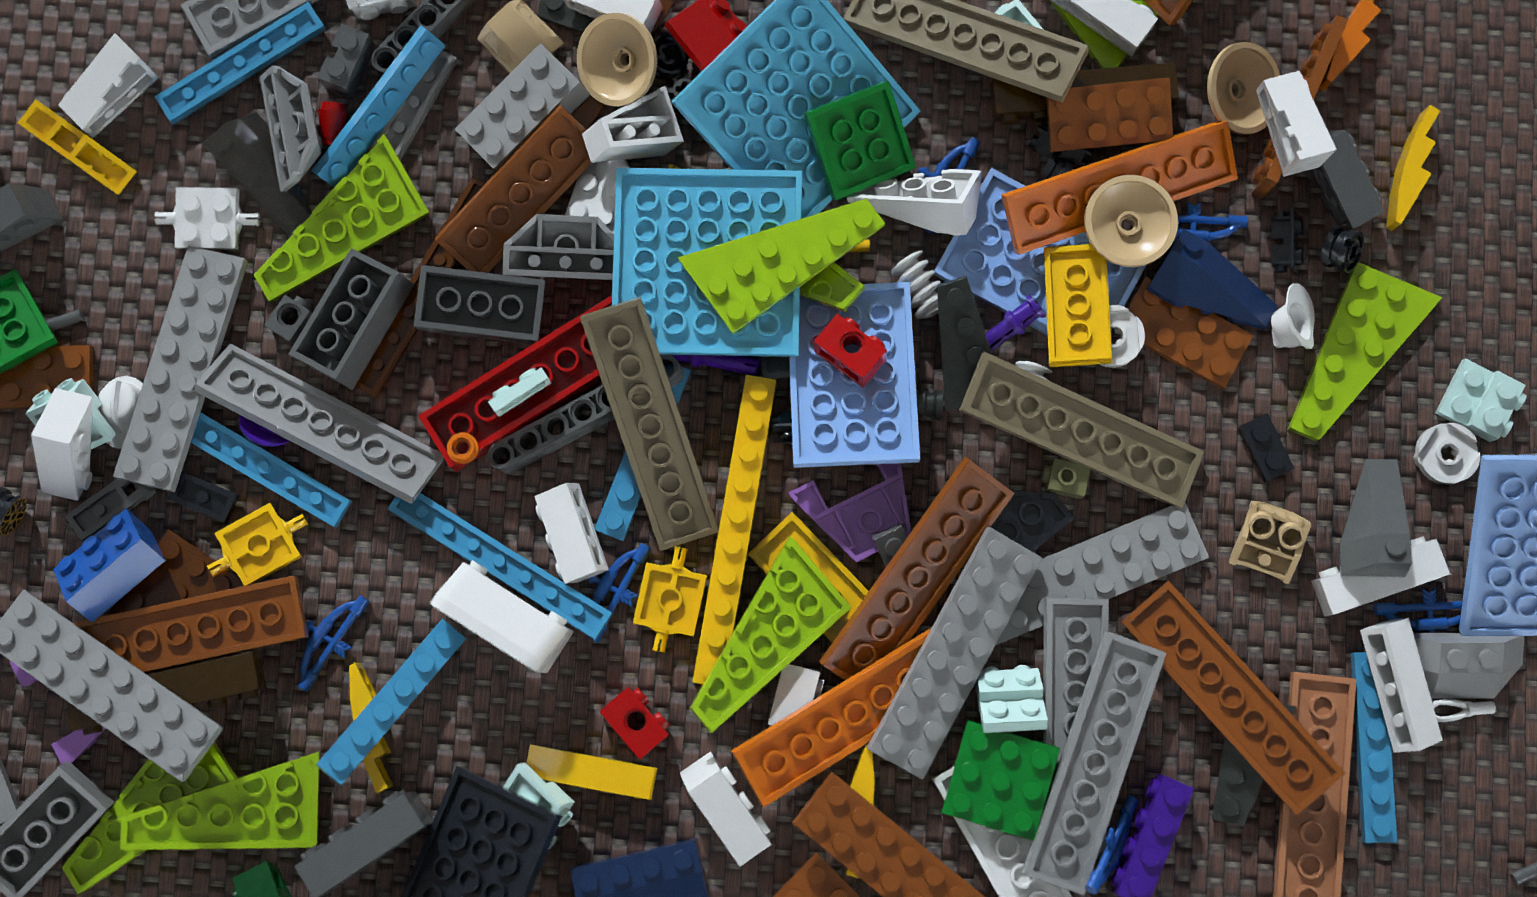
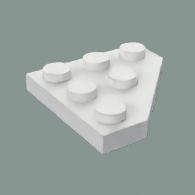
M626 159L592 162L577 178L565 215L599 217L614 234L616 168H630Z

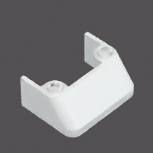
M472 560L470 564L463 562L436 593L430 604L532 670L548 673L574 632L572 629L565 627L567 620L553 611L549 615L542 613L490 580V578L485 576L488 570Z

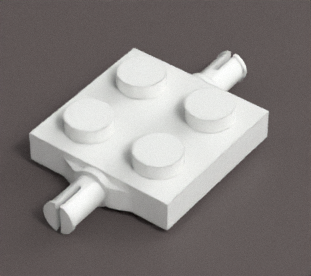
M176 187V205L173 213L156 212L155 217L166 219H154L156 225H173L175 229V248L187 249L188 246L205 250H238L239 233L242 225L260 226L261 221L249 219L261 218L259 213H242L239 205L240 190L237 188Z

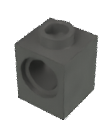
M284 295L264 325L294 345L312 315L310 311L312 305L299 296H296L293 300ZM292 312H298L299 318L297 322L287 325L288 315Z

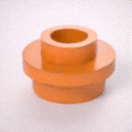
M457 433L447 443L449 457L459 464L470 463L476 458L479 451L477 440L469 433ZM462 443H466L469 446L465 454L458 452V447Z

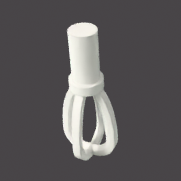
M1432 700L1434 709L1439 705L1460 707L1463 710L1449 716L1440 717L1436 715L1437 722L1455 721L1465 717H1472L1473 715L1494 714L1496 711L1493 701Z

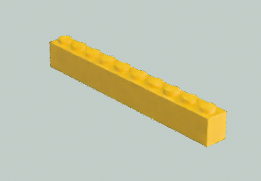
M750 375L745 377L693 683L704 684L735 630L777 380Z

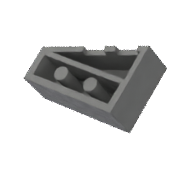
M1331 130L1328 132L1337 150L1320 167L1307 170L1304 173L1309 180L1315 177L1322 188L1323 194L1320 195V198L1337 225L1344 227V229H1355L1384 212L1381 205L1382 198L1368 178V167L1360 160L1355 150L1357 146L1352 135L1347 133L1346 130Z
M7 183L0 188V252L63 220L48 189Z

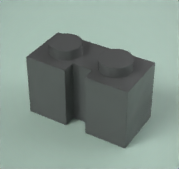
M340 24L332 43V47L336 51L334 59L326 56L317 78L326 90L353 100L376 45L369 34Z

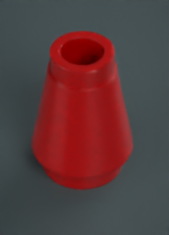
M328 101L321 102V109L317 110L322 145L330 146L344 128L348 112L345 111L346 104Z

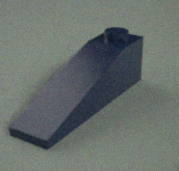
M1184 228L1177 236L1174 244L1169 248L1146 289L1173 306L1183 308L1187 305L1201 309L1200 313L1211 315L1216 313L1224 315L1232 322L1262 330L1267 328L1278 306L1210 243Z

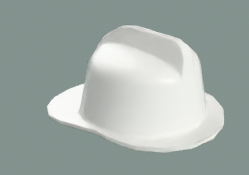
M1293 283L1288 288L1286 304L1274 312L1271 317L1273 345L1277 348L1303 346L1306 349H1312L1314 346L1313 330L1315 318L1313 303L1308 292L1298 283Z
M129 376L117 377L108 382L99 393L98 398L102 404L98 411L116 433L111 441L106 442L111 447L122 449L143 385L136 378Z

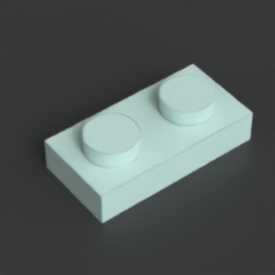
M532 368L524 372L519 377L520 381L512 387L508 385L503 386L492 394L494 398L488 401V403L499 417L551 384L550 379L542 368L538 370Z

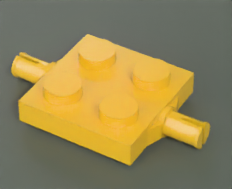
M268 503L214 533L222 546L224 557L207 565L213 577L231 568L238 574L244 586L254 584L301 558L294 545L292 533L308 525L302 513L285 523L277 515L272 504Z
M675 546L672 564L657 565L646 562L633 624L649 627L656 632L652 648L654 651H658L660 640L662 639L659 652L665 653L668 635L678 633L693 637L695 635L707 575L691 572L684 567L688 551L686 548H682L680 559L678 560L681 548Z

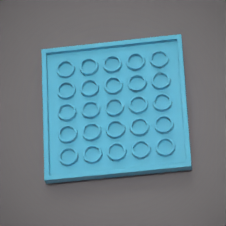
M774 0L671 101L731 170L802 171L801 219L820 213L832 201L803 115L804 112L883 81H889L904 128L921 112L828 0Z
M616 168L612 305L641 296L660 354L798 357L800 287L738 332L732 334L678 261V257L801 219L802 171Z

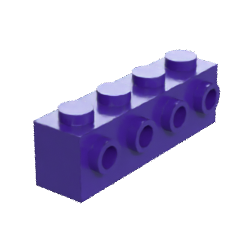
M1157 774L1156 779L1153 778L1150 781L1146 791L1148 799L1144 809L1140 808L1134 822L1136 829L1132 838L1129 837L1126 841L1122 853L1124 855L1120 868L1117 867L1111 878V892L1121 897L1152 896L1194 790L1193 787Z

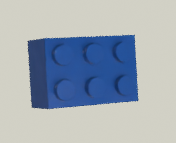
M125 509L119 515L113 516L99 532L88 537L74 553L64 557L53 570L66 602L89 621L93 622L166 560L152 531L128 509Z

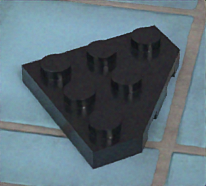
M1010 489L1014 492V495L991 528L1034 552L1075 517L1055 493H1038Z

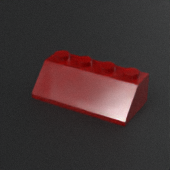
M697 0L668 20L664 25L701 72L747 27L732 12L727 0Z

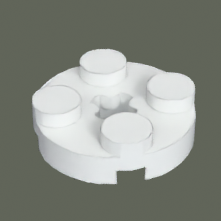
M1109 305L1110 328L1114 329L1116 334H1120L1121 339L1116 340L1115 344H1111L1112 363L1100 365L1116 368L1128 364L1138 355L1144 345L1145 332L1140 319L1129 312V309L1120 305Z
M1457 423L1436 425L1424 431L1419 437L1415 447L1414 463L1425 477L1438 484L1452 485L1466 480L1474 474L1480 463V452L1478 453L1476 445L1477 439L1463 425ZM1450 446L1454 460L1447 459L1445 461L1442 458L1441 448L1446 449Z

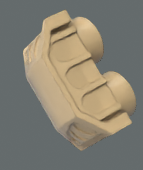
M523 0L508 2L486 23L477 37L484 48L509 74L540 43L551 54L565 46L564 42Z
M1251 501L1243 527L1232 550L1229 563L1249 567L1289 584L1301 558L1303 547L1311 528L1310 521L1294 512L1265 502Z

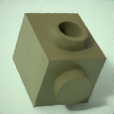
M1054 458L1049 466L1044 465L1041 483L1045 484L1044 492L1082 499L1085 497L1090 468Z

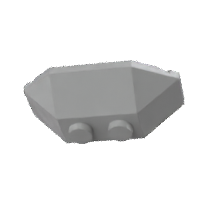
M271 66L260 76L280 192H286L301 180L321 155L322 140L318 135L316 126L317 112L312 104L308 84L279 66Z
M536 214L504 243L503 275L613 280L614 234L599 217Z
M1413 633L1431 698H1495L1523 665L1524 636H1462L1461 633Z

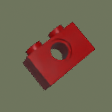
M838 313L814 340V352L862 388L867 385L887 359L886 346L879 338L874 335L869 337L861 331V327L857 322L849 317L844 319ZM855 344L860 347V350L856 353H849L844 348L847 345Z
M627 687L599 712L641 760L670 735L667 731L670 724L659 711L653 714L646 705L650 701L638 687L634 691L631 687ZM636 711L641 712L646 718L645 726L641 730H635L629 724L630 715Z

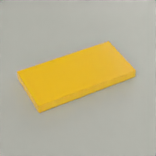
M1091 244L1044 247L1049 367L1111 364L1112 347L1107 260L1098 254Z
M791 512L748 553V556L767 575L788 537L792 536L852 607L823 633L833 642L869 591L807 526Z

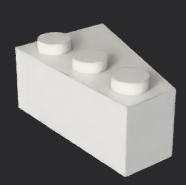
M114 33L58 105L84 132L94 138L159 77Z
M1300 71L1263 80L1256 89L1283 177L1320 167L1337 149L1310 94L1307 81L1303 79Z
M666 86L604 116L582 133L591 162L665 156L684 141Z
M55 388L34 428L31 438L42 493L78 501L83 490H88L92 480V473L90 472L92 396Z
M711 751L680 772L688 793L739 866H742L771 845L767 834L771 832L761 816L757 818L753 816L750 811L754 807L744 791L741 793L737 792L733 786L737 782L727 766L721 768Z

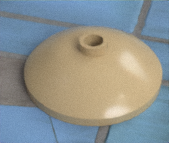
M607 13L597 17L584 30L577 48V68L580 79L589 94L597 101L609 106H626L643 97L651 87L657 70V51L650 32L635 17L624 13ZM627 55L629 56V64L626 61Z
M1251 42L1229 45L1217 55L1209 71L1207 93L1212 112L1218 121H1228L1230 131L1236 134L1256 133L1267 126L1256 89L1263 80L1278 77L1280 73L1274 59L1263 47Z
M1122 175L1106 181L1093 193L1085 210L1084 226L1089 242L1103 258L1116 265L1138 267L1154 262L1170 248L1178 229V214L1171 196L1157 182L1139 175ZM1122 222H1129L1132 229L1129 231L1123 229Z

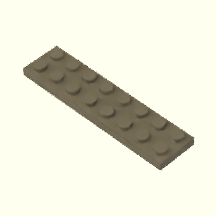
M853 0L843 17L851 28L1062 103L1089 52V47L1086 44L959 0Z
M641 296L580 316L660 551L718 533L719 528Z
M986 352L981 354L959 411L1178 508H1183L1204 454V451Z

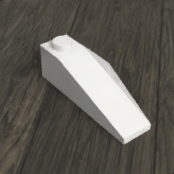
M942 170V176L924 178V173L913 174L914 178L897 181L893 177L848 195L847 201L848 203H853L867 198L877 213L936 233L953 236L967 235L976 219L982 176L981 170Z

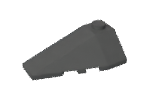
M1365 460L1339 544L1340 576L1405 577L1412 565V551L1398 460Z

